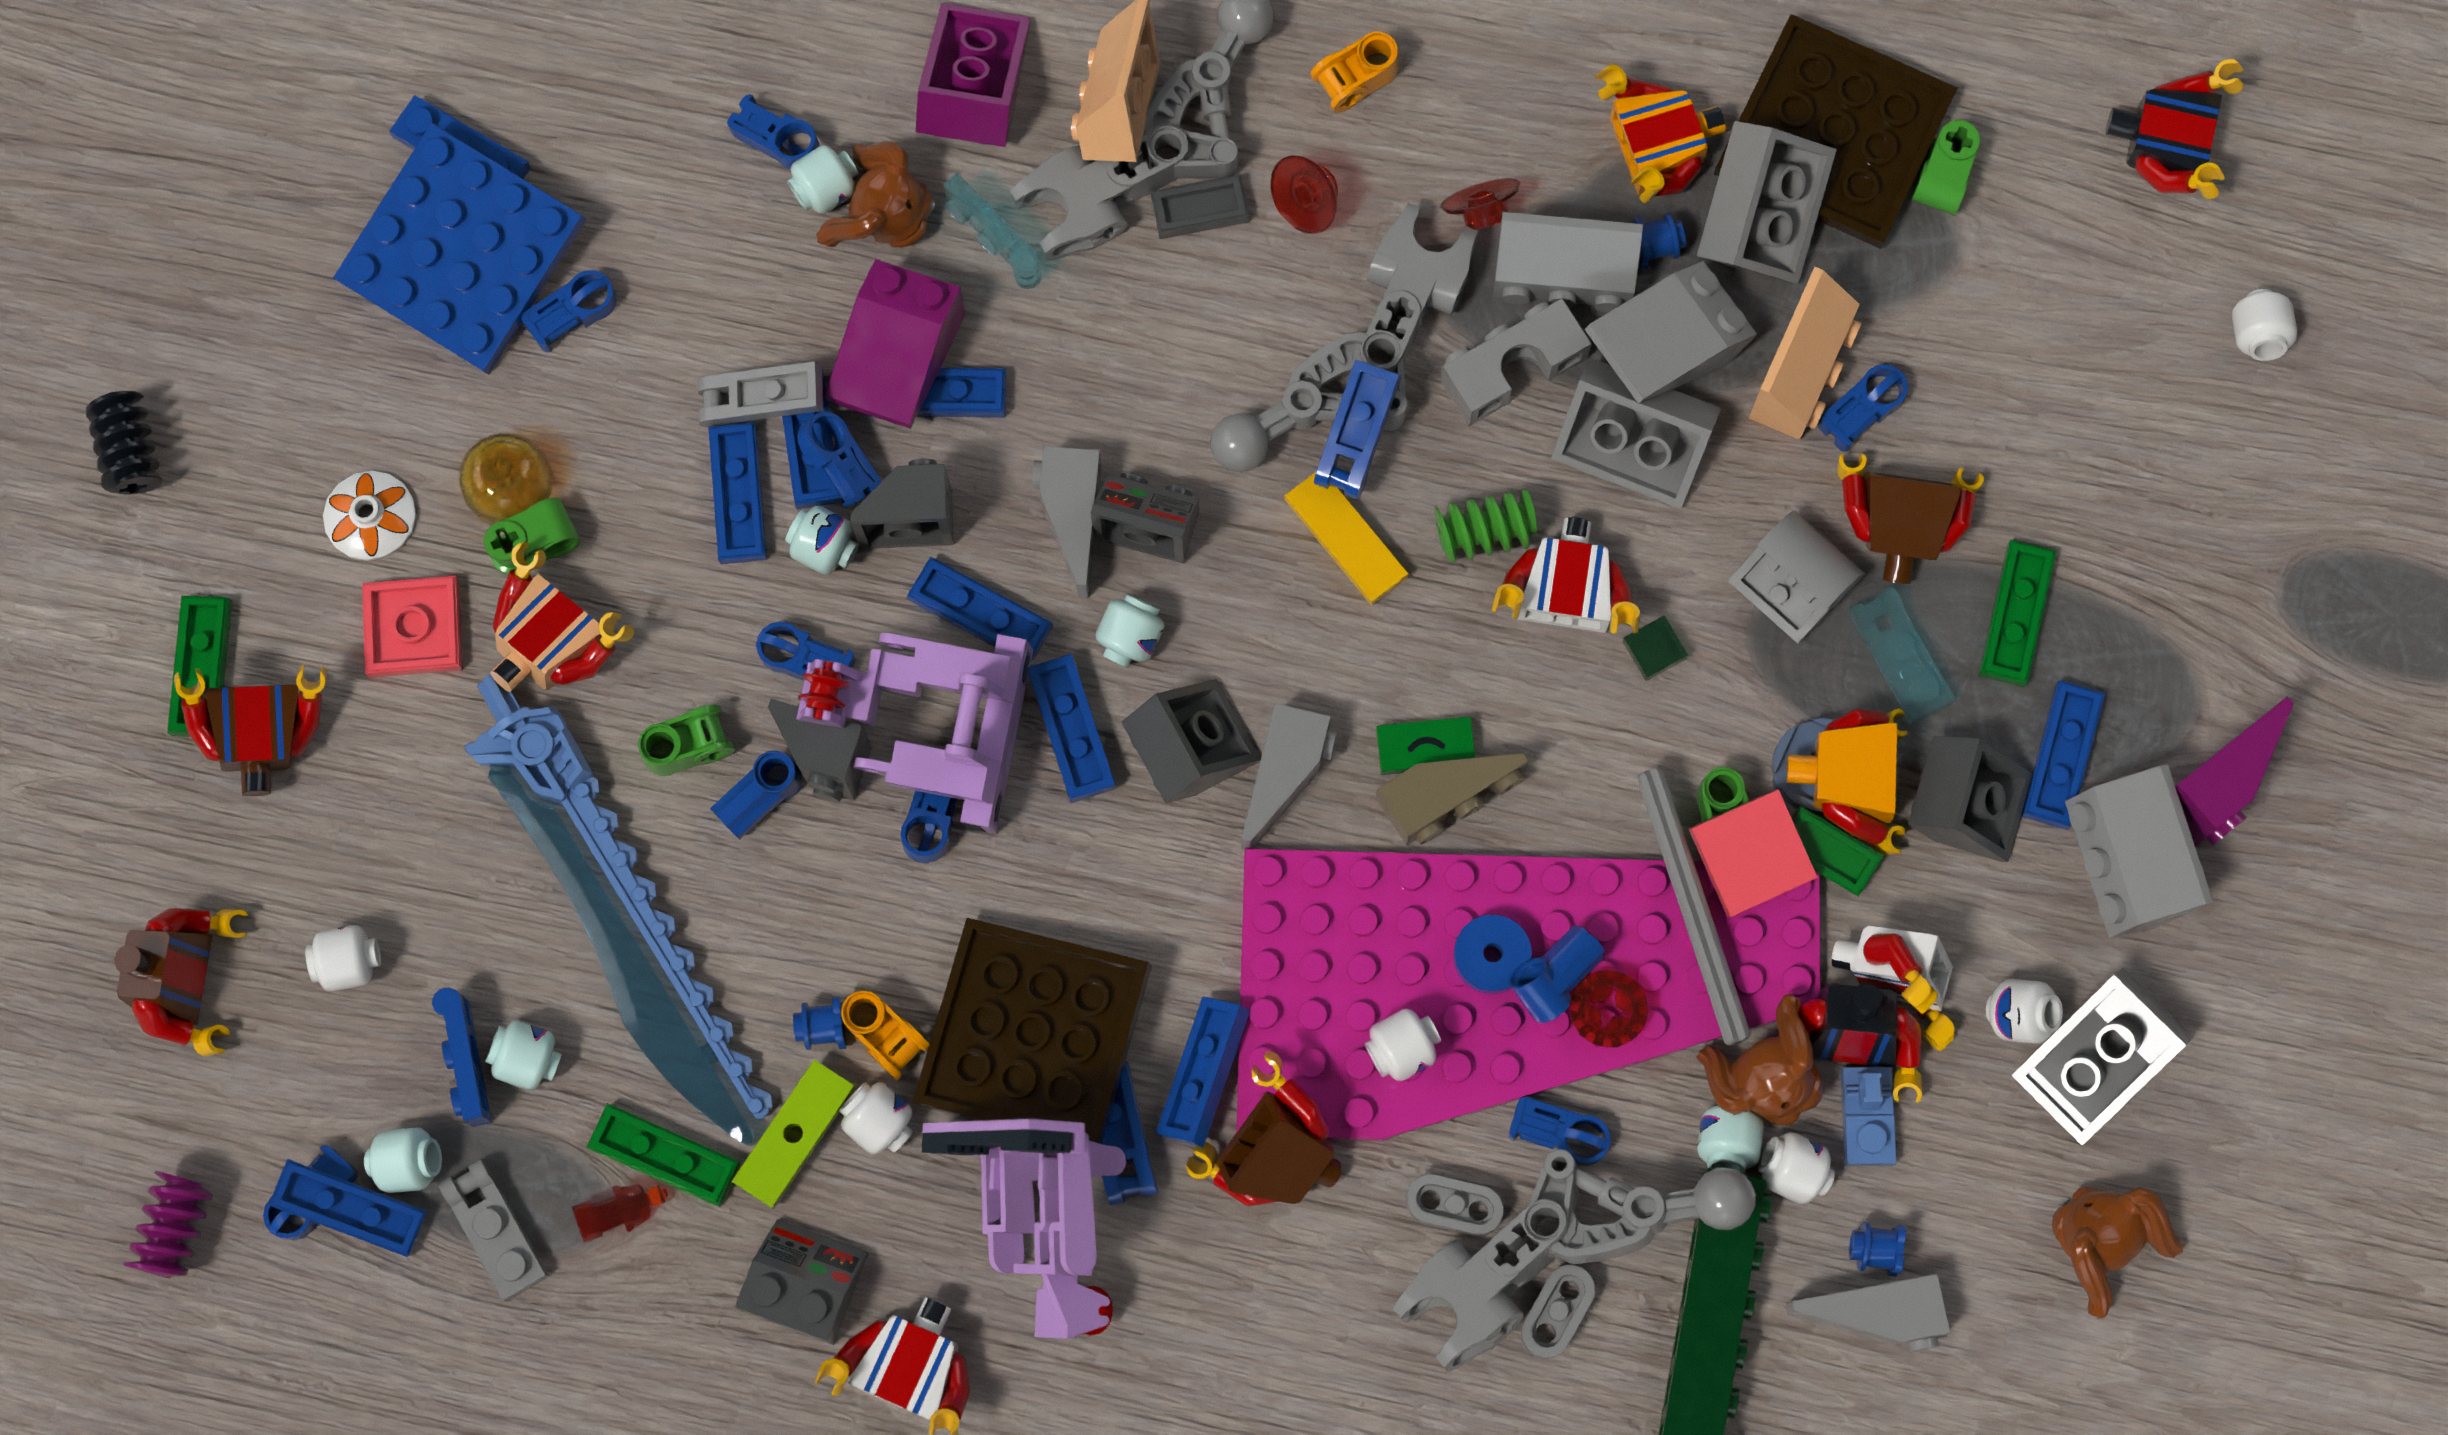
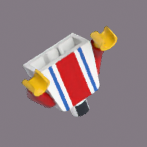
M1568 517L1563 520L1561 540L1542 538L1539 549H1529L1506 573L1502 585L1497 588L1491 611L1496 613L1498 606H1508L1513 609L1512 618L1517 620L1606 633L1610 622V632L1613 634H1617L1619 624H1628L1633 627V634L1638 633L1640 617L1639 607L1633 603L1631 589L1619 564L1609 560L1607 547L1589 544L1591 522L1577 517Z
M1865 926L1859 943L1842 939L1836 941L1832 952V967L1853 971L1860 985L1871 984L1878 989H1888L1897 992V1001L1911 1004L1921 1019L1928 1018L1931 1022L1922 1031V1035L1937 1051H1942L1953 1041L1954 1024L1947 1016L1939 1013L1942 1010L1953 965L1937 935Z
M925 1297L913 1324L894 1315L888 1321L877 1320L850 1338L833 1359L825 1360L821 1364L815 1378V1384L818 1385L820 1380L826 1376L835 1378L837 1383L831 1395L838 1396L841 1394L848 1376H851L848 1384L929 1420L928 1435H934V1432L940 1428L950 1430V1435H958L959 1422L970 1395L966 1359L958 1353L959 1346L955 1342L940 1336L951 1308Z

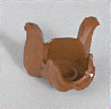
M883 141L870 146L863 143L854 145L852 147L854 163L868 171L860 178L850 201L849 216L828 219L821 225L820 231L816 233L817 242L821 245L825 244L826 246L834 247L841 240H858L872 235L875 237L876 242L889 243L891 247L903 248L912 245L921 238L927 228L926 218L935 206L932 194L927 190L924 183H919L908 172L907 152L897 143ZM907 201L910 204L909 208H907L906 206Z
M1793 994L1784 995L1777 1006L1776 1022L1779 1036L1765 1038L1743 1052L1734 1064L1716 1047L1708 1046L1705 1049L1699 1050L1696 1058L1704 1066L1714 1100L1722 1110L1733 1115L1753 1111L1772 1123L1785 1126L1793 1124L1798 1120L1801 1112L1815 1108L1821 1102L1824 1091L1823 1083L1813 1062V1048L1810 1037L1799 1017L1798 1011L1801 1007V1001Z
M2089 1186L2079 1188L2073 1194L2072 1201L2058 1208L2052 1219L2053 1233L2065 1253L2071 1258L2080 1284L2089 1296L2088 1313L2096 1316L2097 1319L2107 1316L2112 1303V1293L2106 1273L2126 1266L2140 1253L2146 1242L2164 1257L2174 1258L2183 1253L2184 1244L2176 1237L2163 1202L2154 1191L2145 1187H2137L2123 1195Z

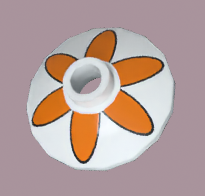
M377 471L356 473L338 483L328 496L323 512L325 533L334 547L350 558L363 561L387 558L401 549L412 535L417 518L414 498L404 483L390 474ZM367 504L373 505V512L370 516L365 518L359 517V509Z

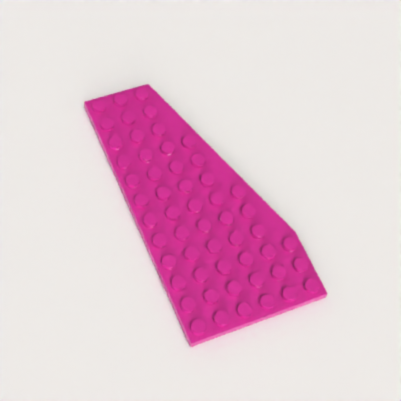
M1245 849L1240 1005L1249 1009L1250 1014L1239 1043L1236 1133L1266 1091L1275 1094L1277 1091L1273 1086L1264 1087L1258 1085L1252 1078L1253 1064L1258 1066L1264 1074H1273L1275 1072L1273 1066L1267 1063L1264 1058L1266 1051L1279 1055L1283 1064L1281 1074L1287 1081L1293 1078L1316 1102L1329 1126L1327 1136L1329 1140L1384 1141L1400 1134L1463 1115L1474 1114L1520 1100L1522 1097L1537 1095L1546 1090L1609 1071L1620 1070L1722 1038L1664 860ZM1694 861L1749 1029L1776 1023L1777 1006L1786 994H1793L1800 999V1004L1817 998L1820 994L1819 873L1815 871L1818 878L1735 916L1727 917L1703 861ZM1484 915H1501L1519 924L1526 932L1531 943V959L1541 958L1573 925L1583 927L1599 941L1605 950L1603 952L1604 958L1569 992L1571 1003L1566 1011L1556 1019L1546 1023H1538L1533 1019L1513 989L1500 994H1485L1466 985L1456 971L1453 951L1457 937L1465 925L1473 919ZM1488 947L1483 951L1485 959L1489 962H1497L1502 957L1500 950L1496 947ZM1402 1009H1410L1417 1014L1419 1019L1428 1015L1439 1033L1441 1042L1434 1045L1437 1055L1436 1062L1427 1069L1403 1081H1397L1390 1075L1382 1077L1365 1046V1043L1371 1040L1370 1028L1375 1023Z

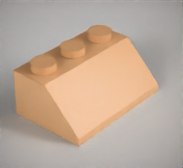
M1135 0L1101 28L1096 48H1090L1089 78L1081 82L1080 113L1073 114L1071 123L1072 139L1079 141L1082 160L1137 162L1146 125V117L1150 109L1160 67L1149 0Z
M1814 267L1749 416V419L1798 440L1801 439L1806 426L1813 429L1816 428L1826 406V403L1818 400L1824 386L1833 389L1844 363L1836 360V357L1842 345L1851 349L1862 324L1854 320L1860 304L1820 268Z

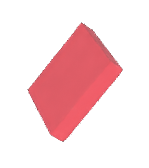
M456 575L362 583L365 674L368 678L462 670L459 579Z
M1779 789L1772 790L1688 828L1727 917L1735 916L1818 878Z

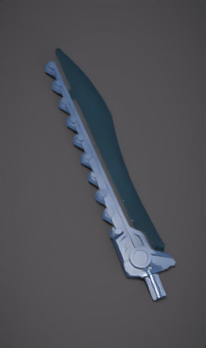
M491 674L483 678V682L477 684V687L497 723L488 731L479 735L475 742L466 744L465 751L480 766L490 767L488 778L498 789L536 844L572 901L601 962L623 1025L640 1049L663 1077L691 1105L744 1145L753 1146L756 1142V1136L712 1064L718 1060L721 1062L749 1111L753 1113L757 1120L765 1118L769 1110L773 1109L772 1095L747 1083L750 1073H753L752 1058L727 1047L730 1039L734 1038L733 1023L708 1012L711 1003L714 1002L713 988L689 977L692 967H695L694 953L670 943L669 940L673 932H676L675 918L651 908L650 905L653 899L657 897L656 883L631 872L635 863H638L637 849L613 839L612 835L615 833L616 828H619L618 814L594 804L593 801L597 794H600L599 780L592 777L594 773L560 711L552 707L537 709L521 708L512 691L508 692L493 679ZM511 769L519 770L540 799L564 806L708 1043L703 1046L699 1045L558 812L553 806L533 801L516 776L511 772Z

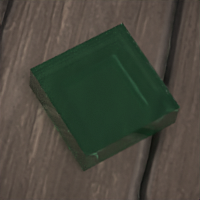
M1665 615L1638 629V633L1633 634L1632 632L1622 640L1645 681L1681 663L1688 657L1687 652Z

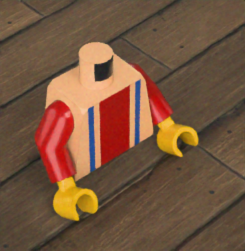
M529 542L519 543L512 550V562L517 568L510 570L499 594L493 622L496 648L504 659L490 673L493 679L508 692H511L526 676L545 690L551 689L556 684L567 685L593 678L614 653L615 642H627L634 635L633 626L624 625L618 634H615L614 626L621 619L622 614L607 613L598 623L542 576L537 574L532 579L529 575L531 570L541 568L546 561V555L543 550H538L534 555L532 563L528 564L524 559V553L528 548Z

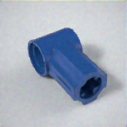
M776 750L765 752L755 761L753 769L710 809L740 840L782 800H787L796 795L802 784L801 771L795 762L784 752ZM777 765L787 766L789 773L784 783L779 786L767 784L766 778L771 768Z
M1573 925L1541 958L1530 959L1516 968L1510 976L1509 985L1536 1022L1546 1023L1552 1021L1569 1007L1571 1003L1569 992L1604 958L1603 952L1605 950L1599 941L1583 927Z

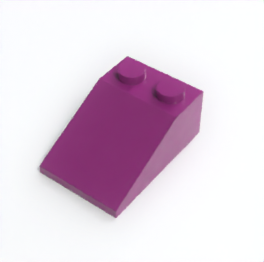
M941 3L918 88L916 133L1006 147L1024 59L1030 17Z
M875 259L856 297L825 392V400L911 429L964 320L965 310L961 287Z
M2288 696L2175 786L2195 847L2205 839L2213 846L2247 818L2241 810L2254 800L2294 705Z

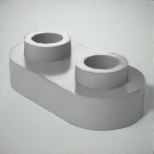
M1426 1174L1418 1177L1412 1182L1406 1195L1408 1212L1419 1223L1471 1236L1490 1234L1498 1227L1503 1217V1204L1494 1190L1486 1186L1440 1175ZM1427 1192L1435 1193L1440 1201L1439 1206L1435 1209L1425 1208L1421 1203L1422 1195ZM1475 1203L1482 1204L1487 1210L1486 1218L1481 1221H1476L1469 1215V1207Z
M1563 1265L1555 1269L1545 1282L1521 1327L1522 1343L1533 1356L1542 1359L1553 1358L1561 1354L1569 1345L1595 1296L1594 1281L1585 1269L1577 1265ZM1565 1282L1575 1284L1578 1289L1577 1298L1573 1300L1563 1298L1560 1293L1561 1285ZM1548 1325L1553 1329L1554 1339L1552 1342L1543 1343L1538 1340L1536 1330L1539 1326Z

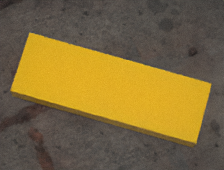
M1315 472L1284 495V501L1372 606L1408 579V573L1337 487L1330 485L1326 489L1314 484Z

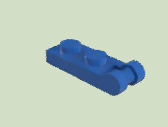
M1355 359L1314 477L1315 485L1326 489L1332 485L1345 490V496L1357 500L1361 497L1402 375ZM1340 455L1354 459L1351 472L1337 468Z
M450 987L439 989L433 996L432 1006L445 1019L448 1040L442 1041V1053L447 1069L454 1068L457 1087L450 1089L454 1113L457 1117L462 1116L463 1121L472 1127L492 1123L469 1001L455 989Z
M1126 1060L1102 1145L1119 1147L1125 1154L1126 1162L1134 1161L1136 1174L1122 1178L1120 1175L1102 1176L1110 1205L1125 1202L1126 1196L1142 1193L1143 1197L1158 1194L1157 1180L1151 1164L1131 1071Z

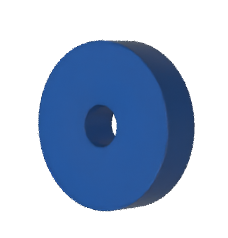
M1484 915L1470 921L1459 933L1453 951L1454 965L1460 978L1470 988L1485 994H1500L1511 990L1512 988L1509 985L1511 974L1521 964L1532 958L1531 943L1526 932L1515 921L1501 915ZM1488 947H1496L1500 950L1502 957L1497 962H1489L1485 959L1483 951Z

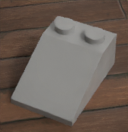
M1704 261L1671 274L1590 323L1584 329L1638 404L1727 366L1757 335L1746 320L1743 312L1738 309Z
M2122 968L2012 1076L2083 1145L2194 1037Z

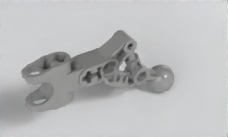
M1221 0L1217 11V22L1221 29L1220 35L1211 51L1202 53L1195 60L1182 63L1155 97L1147 113L1145 135L1142 136L1137 162H1092V160H1082L1080 145L1072 146L1046 159L1038 168L1010 190L1011 198L1017 209L1052 202L1061 205L1067 211L1065 221L1039 242L1041 252L1046 261L1092 250L1118 236L1127 227V222L1119 208L1150 194V191L1158 190L1177 179L1224 178L1236 174L1238 170V149L1233 140L1229 138L1227 118L1232 114L1228 93L1231 88V68L1244 45L1259 42L1270 32L1274 21V9L1269 0ZM1197 95L1201 98L1203 118L1206 121H1210L1212 136L1186 131L1181 127V119L1189 103ZM1166 147H1173L1180 152L1179 155L1172 159H1163L1157 154ZM1148 158L1151 169H1148L1147 161L1143 162V159ZM1128 170L1131 175L1136 174V176L1128 178L1125 173L1121 174V172Z
M1408 203L1391 228L1383 235L1367 273L1366 281L1386 288V292L1367 332L1346 333L1309 356L1291 373L1289 386L1284 391L1282 401L1254 418L1253 416L1239 413L1224 417L1215 426L1210 436V449L1214 459L1226 470L1240 473L1255 469L1264 460L1269 450V441L1290 428L1304 430L1311 428L1318 421L1334 422L1343 393L1320 392V390L1332 380L1351 373L1355 359L1402 375L1384 429L1388 431L1399 429L1404 424L1407 409L1403 363L1429 306L1449 315L1454 313L1467 284L1470 260L1479 231L1467 226L1450 249L1441 252L1427 251L1417 243L1414 237L1421 207ZM1398 314H1402L1406 317L1400 319L1396 328V334L1394 335L1390 332L1391 319H1396ZM1374 352H1384L1390 355L1392 360L1387 364H1376L1371 361L1369 356Z
M1554 1150L1545 1158L1543 1169L1528 1207L1498 1232L1473 1257L1458 1241L1442 1248L1421 1267L1414 1280L1392 1308L1405 1323L1417 1319L1425 1312L1437 1306L1450 1307L1456 1312V1329L1435 1357L1450 1373L1478 1355L1493 1349L1517 1327L1523 1318V1313L1512 1302L1510 1297L1533 1279L1556 1257L1571 1264L1598 1262L1620 1257L1646 1247L1652 1241L1654 1235L1663 1231L1668 1223L1700 1218L1706 1225L1715 1229L1732 1230L1743 1225L1750 1218L1755 1208L1756 1193L1752 1183L1743 1173L1730 1168H1716L1705 1173L1696 1184L1695 1189L1660 1194L1651 1187L1633 1188L1613 1177L1605 1181L1579 1168L1572 1155L1566 1150ZM1578 1188L1598 1197V1205L1623 1217L1609 1224H1581L1575 1215ZM1548 1217L1559 1219V1227L1555 1233L1550 1236H1540L1537 1234V1227L1543 1219ZM1526 1235H1528L1536 1247L1534 1251H1531L1527 1243L1525 1244L1522 1240ZM1509 1252L1519 1259L1518 1264L1513 1267L1503 1259Z

